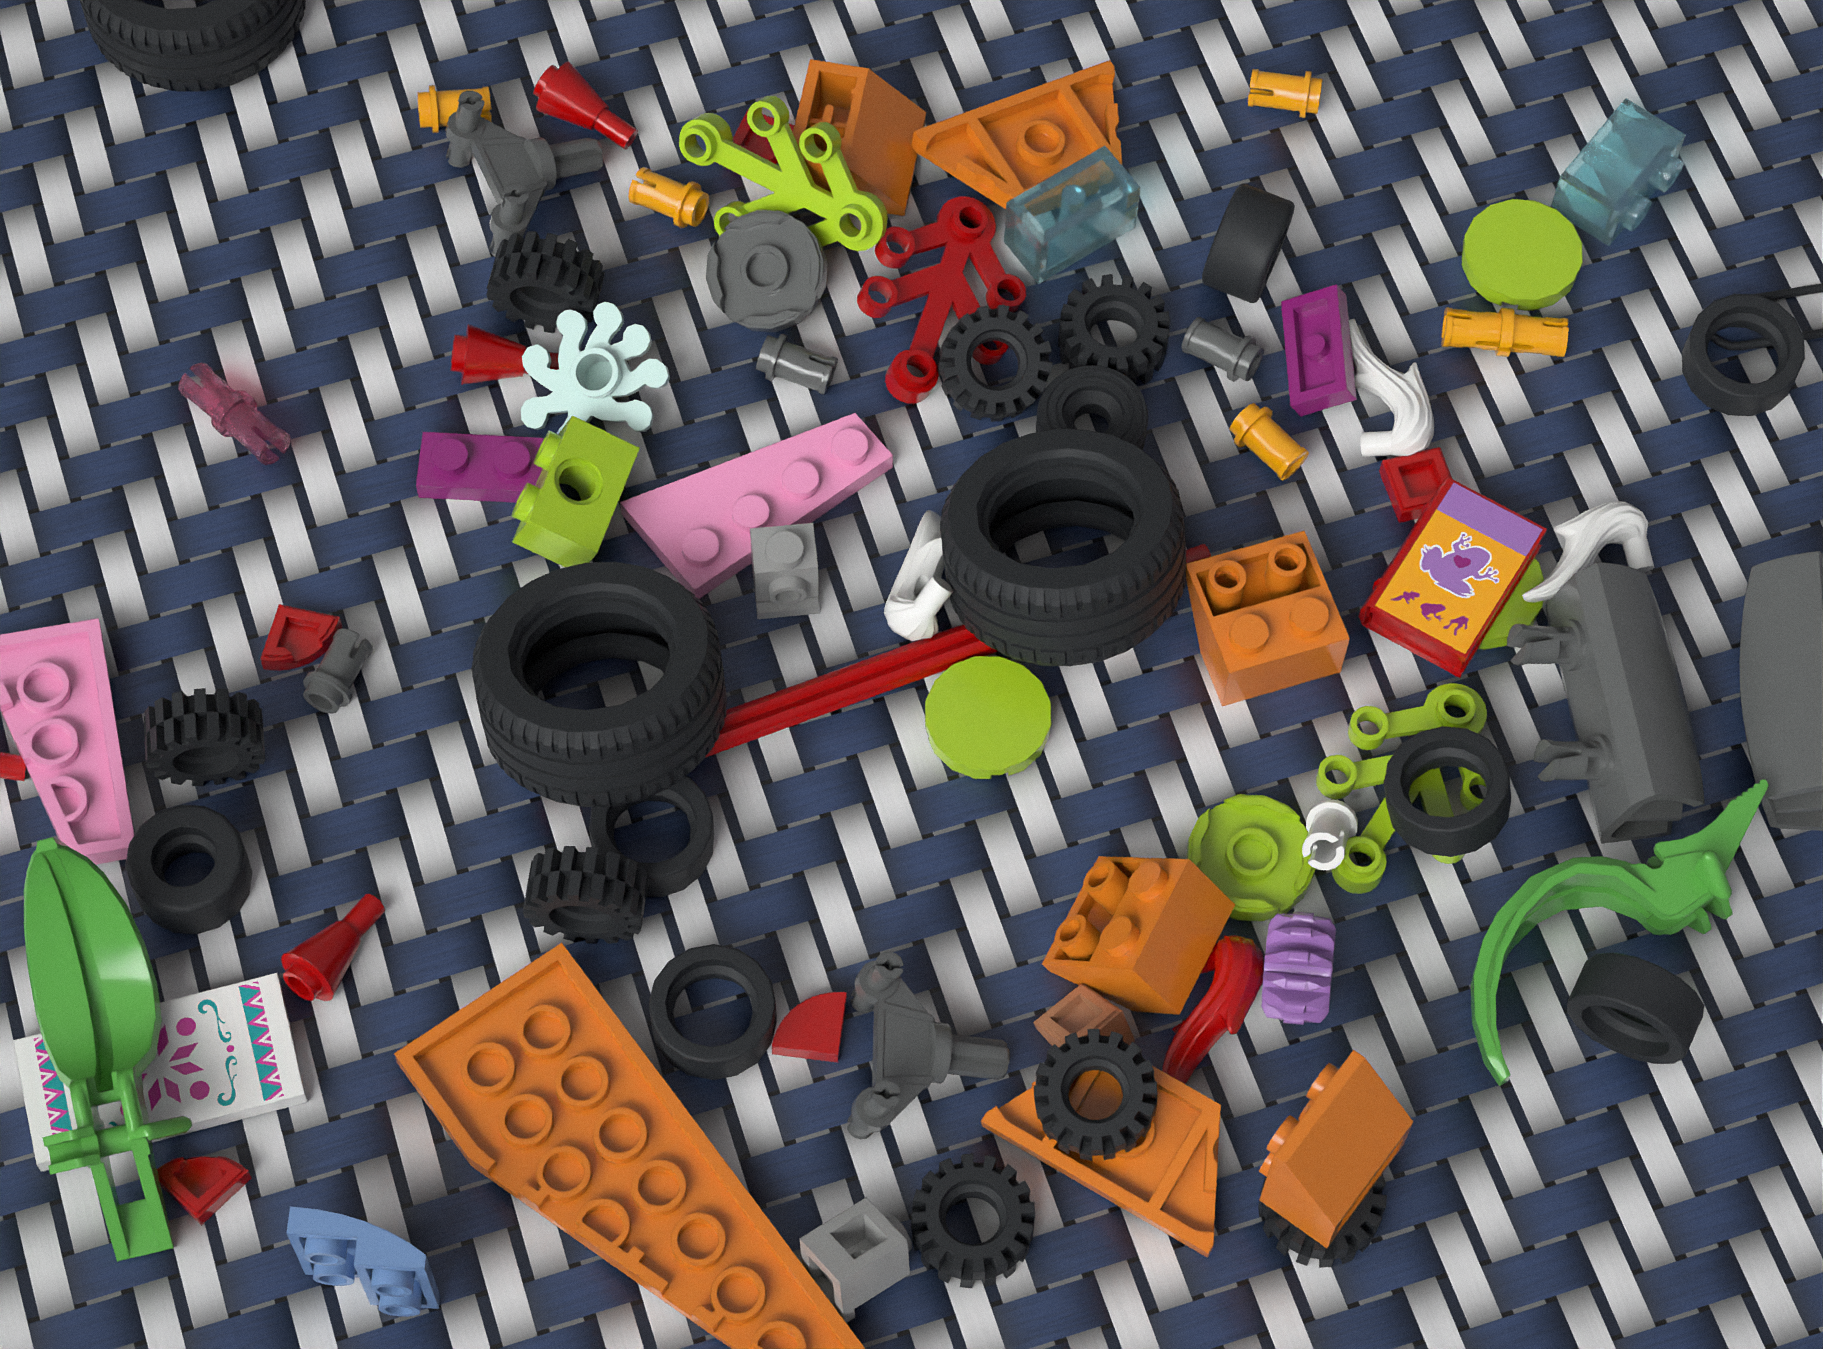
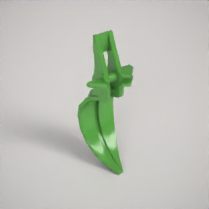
M1760 780L1758 784H1754L1753 788H1748L1747 792H1743L1741 796L1731 800L1716 820L1700 832L1683 839L1656 843L1653 848L1656 856L1649 858L1647 865L1640 863L1631 864L1627 861L1604 856L1571 858L1531 876L1497 912L1479 949L1471 981L1472 1026L1483 1062L1499 1086L1506 1083L1511 1074L1503 1058L1496 1027V992L1502 966L1511 950L1538 923L1563 910L1604 907L1636 919L1646 930L1654 935H1671L1679 932L1686 926L1701 934H1706L1712 927L1705 910L1722 919H1727L1733 915L1729 903L1732 890L1725 873L1769 784L1766 780Z
M56 838L38 840L36 850L32 854L27 868L24 886V935L27 967L35 1013L43 1043L60 1081L70 1089L77 1129L42 1137L44 1147L48 1148L51 1165H48L50 1175L86 1166L91 1168L117 1262L173 1249L174 1243L154 1159L152 1140L186 1133L192 1127V1121L188 1117L179 1116L149 1123L141 1074L156 1057L162 1017L158 985L147 948L126 902L97 865L85 855L75 851ZM121 1101L126 1124L105 1128L103 1120L100 1119L97 1106ZM132 1151L145 1199L120 1205L109 1156Z

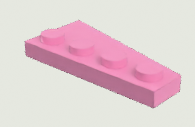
M853 413L620 502L621 514L679 583L700 599L752 563L750 528L812 523L893 468V455L858 415Z
M99 618L1 634L0 711L59 840L88 857L95 865L126 859L128 846L135 832Z

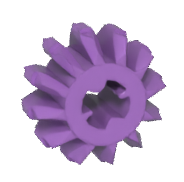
M1294 911L1293 914H1276L1270 921L1266 942L1261 1005L1267 1018L1284 1020L1283 1023L1304 1025V1022L1321 1023L1328 1015L1336 928L1330 918L1314 916V913Z

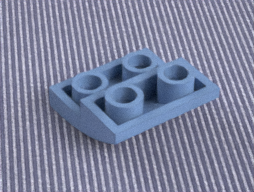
M290 1207L286 1234L305 1275H313L314 1281L331 1286L351 1285L354 1283L355 1277L359 1278L370 1305H378L379 1311L388 1315L409 1317L420 1314L421 1308L439 1309L440 1293L427 1256L412 1244L385 1229L363 1220L318 1209Z

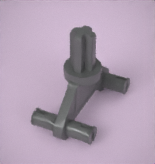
M465 91L459 96L457 112H454L447 122L445 132L450 144L446 159L449 158L448 162L452 166L463 168L470 164L473 152L498 204L492 211L489 223L490 230L494 234L489 249L493 250L491 254L496 257L500 242L503 239L509 241L510 235L519 233L522 237L525 235L541 197L545 194V191L554 188L556 179L598 171L602 168V148L598 140L591 138L549 145L542 137L526 140L524 137H519L482 118L481 111L485 103L484 100H481L482 95L475 91Z
M883 952L877 957L876 961L866 963L856 975L855 989L851 993V996H854L850 1000L851 1004L858 1012L869 1013L874 1010L872 1087L861 1091L852 1103L851 1115L847 1122H851L847 1126V1130L857 1139H867L873 1132H880L885 1129L931 1083H943L947 1074L999 1080L1005 1077L1010 1060V1050L1007 1047V1043L1003 1040L954 1035L948 1023L935 1022V1018L926 1011L901 979L900 975L903 969H900V967L904 964L901 957L893 952Z

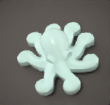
M603 302L598 304L593 311L594 321L597 326L592 332L585 350L581 351V344L588 330L587 320L580 313L573 310L562 312L558 315L556 321L560 333L563 334L558 354L559 369H550V353L538 344L528 347L522 356L523 367L527 373L553 392L548 396L533 397L526 400L521 407V420L528 428L539 430L545 428L549 414L568 412V417L559 428L557 434L560 433L572 415L587 423L590 422L593 416L607 422H627L636 432H646L653 424L654 414L652 408L643 401L617 402L614 398L630 396L646 385L652 389H661L668 384L670 379L668 368L658 359H647L633 371L627 362L632 358L641 357L649 351L652 340L648 330L643 325L633 324L628 326L623 333V341L611 345L612 338L624 324L623 313L616 305Z

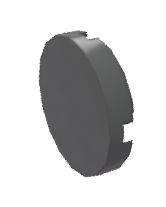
M756 210L735 218L724 228L726 231L720 235L717 243L714 241L707 255L706 281L712 300L731 321L752 331L778 332L799 324L816 308L826 288L828 263L821 242L803 222L782 211Z

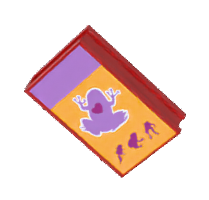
M1446 478L1430 502L1423 505L1421 516L1382 577L1375 580L1372 588L1373 591L1360 609L1359 618L1361 624L1461 678L1540 551L1542 545L1539 543L1546 534L1547 529L1451 478Z

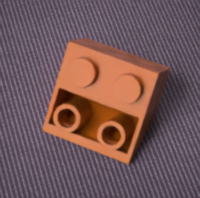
M810 59L793 129V135L798 146L800 136L806 129L819 122H827L833 125L841 136L840 150L857 189L876 195L883 202L887 214L905 216L918 153L911 146L915 130L925 126L926 112L869 68ZM814 134L816 146L821 151L826 152L827 145L824 138ZM803 156L814 183L831 192L821 164L810 162Z
M1305 530L1186 564V581L1200 653L1222 706L1341 672L1350 638Z
M1098 856L1094 866L1086 874L1083 887L1066 919L1058 927L1054 942L1042 965L1050 972L1077 985H1087L1102 997L1132 1011L1180 1015L1235 904L1190 859Z
M1355 1050L1351 1052L1340 1068L1331 1063L1325 1066L1306 1095L1310 1100L1298 1120L1289 1115L1270 1140L1266 1148L1270 1153L1259 1170L1261 1174L1267 1177L1259 1200L1325 1248L1329 1247L1402 1148L1413 1124V1120L1367 1059Z

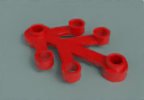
M965 196L952 198L940 209L937 215V222L911 231L897 226L889 227L875 246V255L879 262L893 269L906 265L913 255L945 247L939 264L894 280L884 276H872L865 281L857 295V304L860 310L872 318L884 317L890 312L892 307L928 295L909 350H904L897 354L886 371L885 383L887 389L893 397L901 402L908 404L919 403L929 396L936 385L939 375L933 356L950 307L952 306L958 320L967 313L969 315L974 313L980 307L963 274L968 257L988 289L985 297L990 309H996L998 305L1009 306L1010 312L1015 313L1026 297L1024 283L1017 276L1005 273L990 245L996 232L995 219L989 208L977 199ZM960 218L969 221L975 228L964 226ZM886 242L898 243L904 253L892 252ZM997 289L1008 290L1013 295L1014 300L1008 301L1003 299ZM869 291L880 292L885 297L886 303L875 302L870 297ZM993 341L997 346V350H989L983 344H980L973 351L972 357L981 364L993 365L1002 358L1009 346L999 341ZM907 365H911L919 369L923 373L924 377H916L909 372Z

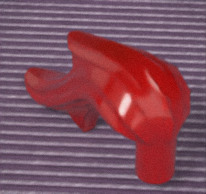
M1224 935L1223 939L1215 944L1200 973L1215 971L1208 992L1188 1018L1172 1029L1176 1035L1166 1052L1162 1071L1185 1085L1201 1060L1227 1030L1231 1035L1237 1034L1262 986L1265 960L1262 951L1257 947L1253 939L1235 935Z

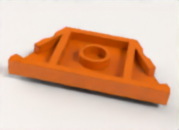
M1109 60L915 130L911 146L916 153L1015 216L1117 179L1122 166L1121 141L1117 138L1116 132L1119 116L1118 104L1114 103L1113 95L1115 67Z
M1152 1066L1155 1082H1157V1107L1155 1116H1153L1151 1121V1128L1145 1138L1141 1135L1136 1141V1147L1127 1153L1124 1149L1116 1152V1158L1104 1160L1103 1155L1092 1156V1161L1080 1159V1154L1072 1150L1067 1154L1058 1148L1057 1141L1053 1138L1049 1140L1044 1133L1042 1123L1037 1117L1035 1108L1034 1085L1036 1081L1031 1083V1088L1000 1108L995 1106L985 1113L981 1120L982 1127L1198 1253L1207 1258L1209 1257L1214 1243L1221 1111L1219 1103ZM1092 1070L1081 1074L1074 1080L1069 1090V1101L1073 1109L1079 1115L1092 1120H1100L1112 1115L1119 1108L1123 1098L1119 1082L1109 1073L1099 1070Z

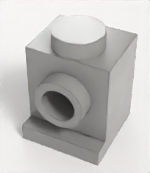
M813 523L750 528L751 561L757 619L820 614L818 561Z
M867 1197L799 1238L802 1265L846 1323L855 1318V1308L910 1274L908 1252L912 1249V1243L906 1229L893 1215L885 1217Z

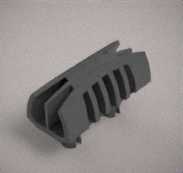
M1820 551L1785 556L1751 567L1744 599L1739 658L1743 721L1755 782L1758 784L1763 779L1769 784L1761 803L1770 827L1779 829L1823 831V554Z
M1596 562L1575 573L1546 604V616L1549 626L1515 624L1511 627L1507 637L1508 647L1521 648L1510 660L1514 665L1559 664L1569 712L1575 730L1576 741H1553L1550 739L1539 741L1534 752V762L1549 763V765L1537 777L1544 782L1552 780H1587L1601 844L1670 835L1672 822L1682 819L1683 803L1694 807L1705 804L1698 752L1681 679L1659 606L1647 575L1632 567Z

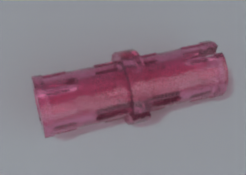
M197 363L189 368L201 379L200 382L204 387H200L184 373L178 387L180 394L190 399L212 418V426L222 436L234 437L255 455L257 460L263 465H271L279 460L278 456L268 449L269 445L265 440H268L280 452L285 454L290 445V435L257 410V402L246 391H235L213 372L212 368L206 363Z

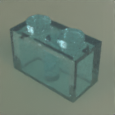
M1625 98L1561 174L1551 207L1558 210L1576 226L1610 246L1624 228L1633 232L1639 226L1651 206L1652 201L1649 198L1656 189L1665 193L1674 183L1684 165V162L1678 159V155L1686 135Z
M1103 146L1006 203L1004 243L1035 281L1040 284L1135 228L1141 187L1108 148Z

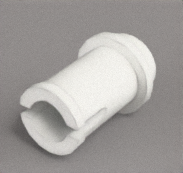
M1330 799L1320 801L1309 811L1306 818L1308 836L1302 846L1304 857L1311 854L1308 864L1318 870L1334 869L1341 864L1345 856L1347 840L1349 837L1355 836L1358 830L1356 814L1344 802Z

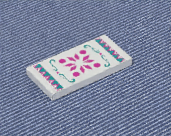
M277 973L160 1003L162 1022L156 1057L141 1074L149 1123L185 1116L191 1119L192 1127L186 1133L152 1140V1143L308 1102L282 986ZM40 1033L13 1040L36 1164L42 1172L49 1170L48 1165H51L49 1151L47 1147H44L42 1137L77 1129L70 1089L60 1081L45 1049ZM121 1101L97 1106L100 1119L103 1120L105 1128L126 1124Z

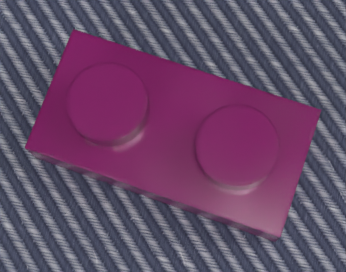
M1336 284L1281 301L1290 406L1301 417L1357 400L1346 294Z
M423 432L416 481L418 497L516 503L525 485L530 483L535 486L542 468L533 463L544 438Z

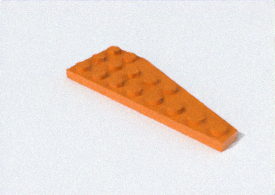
M562 943L394 1053L400 1068L474 1169L731 1349H865Z

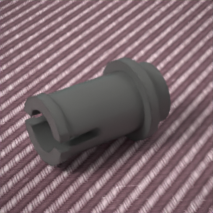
M1200 316L1197 317L1185 334L1182 342V352L1198 357L1226 371L1227 378L1233 382L1239 378L1245 381L1251 380L1258 370L1264 354V349L1256 345L1255 337L1248 335L1242 339L1205 321L1206 319Z
M781 334L779 338L768 335L761 348L756 370L765 372L766 380L773 381L776 376L818 391L819 394L826 395L837 367L838 358L829 357L788 342V335Z
M338 629L317 670L308 672L305 676L303 683L306 689L303 697L314 708L333 714L340 707H345L350 703L352 693L349 689L365 660L373 651V646L366 638L361 641L358 648L353 647L360 636L359 633L349 629Z

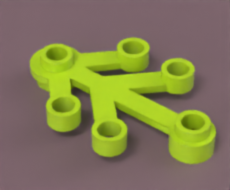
M766 96L752 104L747 113L748 124L754 133L767 137L779 166L733 143L730 126L717 114H701L682 127L679 136V147L681 153L688 161L700 166H708L716 162L774 192L747 203L733 201L719 209L714 217V226L719 235L726 231L724 228L730 223L729 213L737 217L756 210L782 211L789 214L806 208L825 218L818 223L808 226L822 246L838 241L848 249L864 251L875 246L884 236L888 220L887 210L883 202L876 195L857 189L840 150L841 136L833 125L827 122L816 123L801 134L798 146L788 123V108L780 98ZM763 107L772 112L774 125H770L763 118ZM814 134L824 138L827 145L826 152L821 151L816 146ZM696 135H699L704 140L706 151L698 144ZM803 156L810 162L821 164L831 192L814 183ZM849 213L858 217L861 222V230L854 226Z
M1458 683L1443 684L1428 694L1424 706L1390 713H1384L1381 709L1374 706L1358 708L1352 714L1348 727V737L1356 747L1363 750H1373L1381 746L1384 739L1416 735L1421 731L1442 726L1466 728L1480 734L1487 719V709L1481 696L1472 688ZM1444 707H1459L1465 711L1466 715L1461 718L1452 717L1445 711ZM1363 721H1369L1378 727L1379 732L1368 735L1361 732L1357 725ZM1343 755L1328 756L1320 763L1316 776L1317 788L1328 798L1341 799L1348 796L1352 790L1384 784L1387 763L1393 755L1352 762V760ZM1458 767L1463 780L1459 795L1460 801L1470 811L1484 800L1475 797L1471 793L1470 787L1473 785L1486 787V784L1479 774L1466 768ZM1439 768L1431 769L1415 779L1409 790L1411 804L1414 803L1419 795L1424 813L1439 817L1454 816ZM1331 770H1338L1346 775L1348 781L1342 784H1335L1329 781L1325 774ZM1386 797L1362 834L1348 838L1345 856L1341 864L1331 869L1335 882L1347 892L1355 894L1370 892L1379 885L1383 877L1387 862L1383 850L1395 832L1388 813ZM1354 852L1364 853L1371 858L1372 864L1365 867L1357 866L1351 861L1349 855ZM1465 854L1454 857L1432 856L1441 863L1453 864L1459 862Z

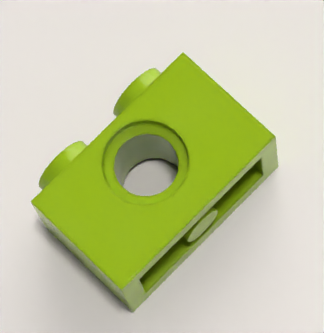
M573 415L559 434L549 430L540 445L533 463L542 468L535 486L530 483L525 485L511 515L520 520L512 542L564 567L589 563L598 553L640 448ZM559 484H568L575 488L581 497V501L568 498L562 492Z

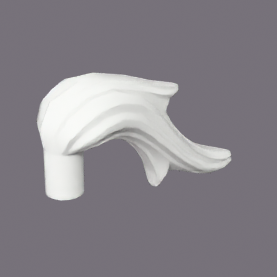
M1355 319L1349 320L1353 367L1356 372L1354 375L1355 387L1366 389L1379 396L1394 414L1392 431L1361 433L1360 446L1362 456H1409L1416 452L1424 451L1429 447L1434 436V417L1417 363H1413L1405 374L1390 368L1368 348Z
M1606 502L1554 527V532L1563 535L1566 540L1564 551L1556 567L1546 580L1522 595L1524 601L1540 602L1553 598L1575 573L1594 563L1596 556L1606 544L1623 545L1628 567L1642 572L1652 570L1654 564L1647 541L1648 521L1643 512L1627 502Z
M931 510L924 513L884 608V614L892 631L911 641L931 638L934 634L938 633V620L935 615L953 593L951 586L941 579L944 570L940 533L941 516Z

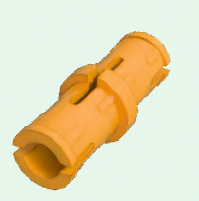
M1446 307L1442 324L1441 345L1442 347H1469L1494 350L1495 355L1501 357H1509L1510 352L1564 357L1568 342L1569 322L1568 318L1518 315L1511 308H1501L1499 313Z

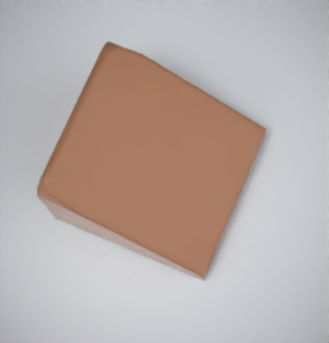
M1080 984L1033 1022L1035 1028L1052 1046L1056 1044L1060 1047L1065 1043V1036L1076 1032L1077 1037L1087 1036V1029H1100V1035L1109 1037L1111 1031L1123 1035V1041L1128 1045H1131L1132 1042L1135 1043L1134 1036L1123 1011L1085 984Z

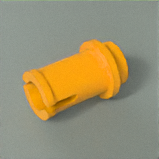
M1253 69L1248 106L1300 111L1299 117L1305 118L1306 113L1318 114L1323 79L1311 77V71H1306L1304 77Z
M429 85L428 92H417L420 128L432 127V133H439V127L447 126L449 117L454 112H457L459 96L465 91H475L482 95L481 100H484L485 103L481 111V117L492 122L489 87L436 91L435 85Z
M642 167L637 171L636 177L644 180V182L641 184L638 181L632 180L628 195L630 203L641 205L671 217L674 224L680 228H685L688 225L696 227L702 222L708 209L709 195L701 190L700 184L691 181L685 185L652 172V170L646 167Z
M1252 403L1243 409L1230 425L1229 430L1235 435L1234 443L1238 447L1246 445L1274 470L1282 481L1286 480L1304 463L1309 452L1271 419L1273 411L1269 407L1259 408L1255 403Z

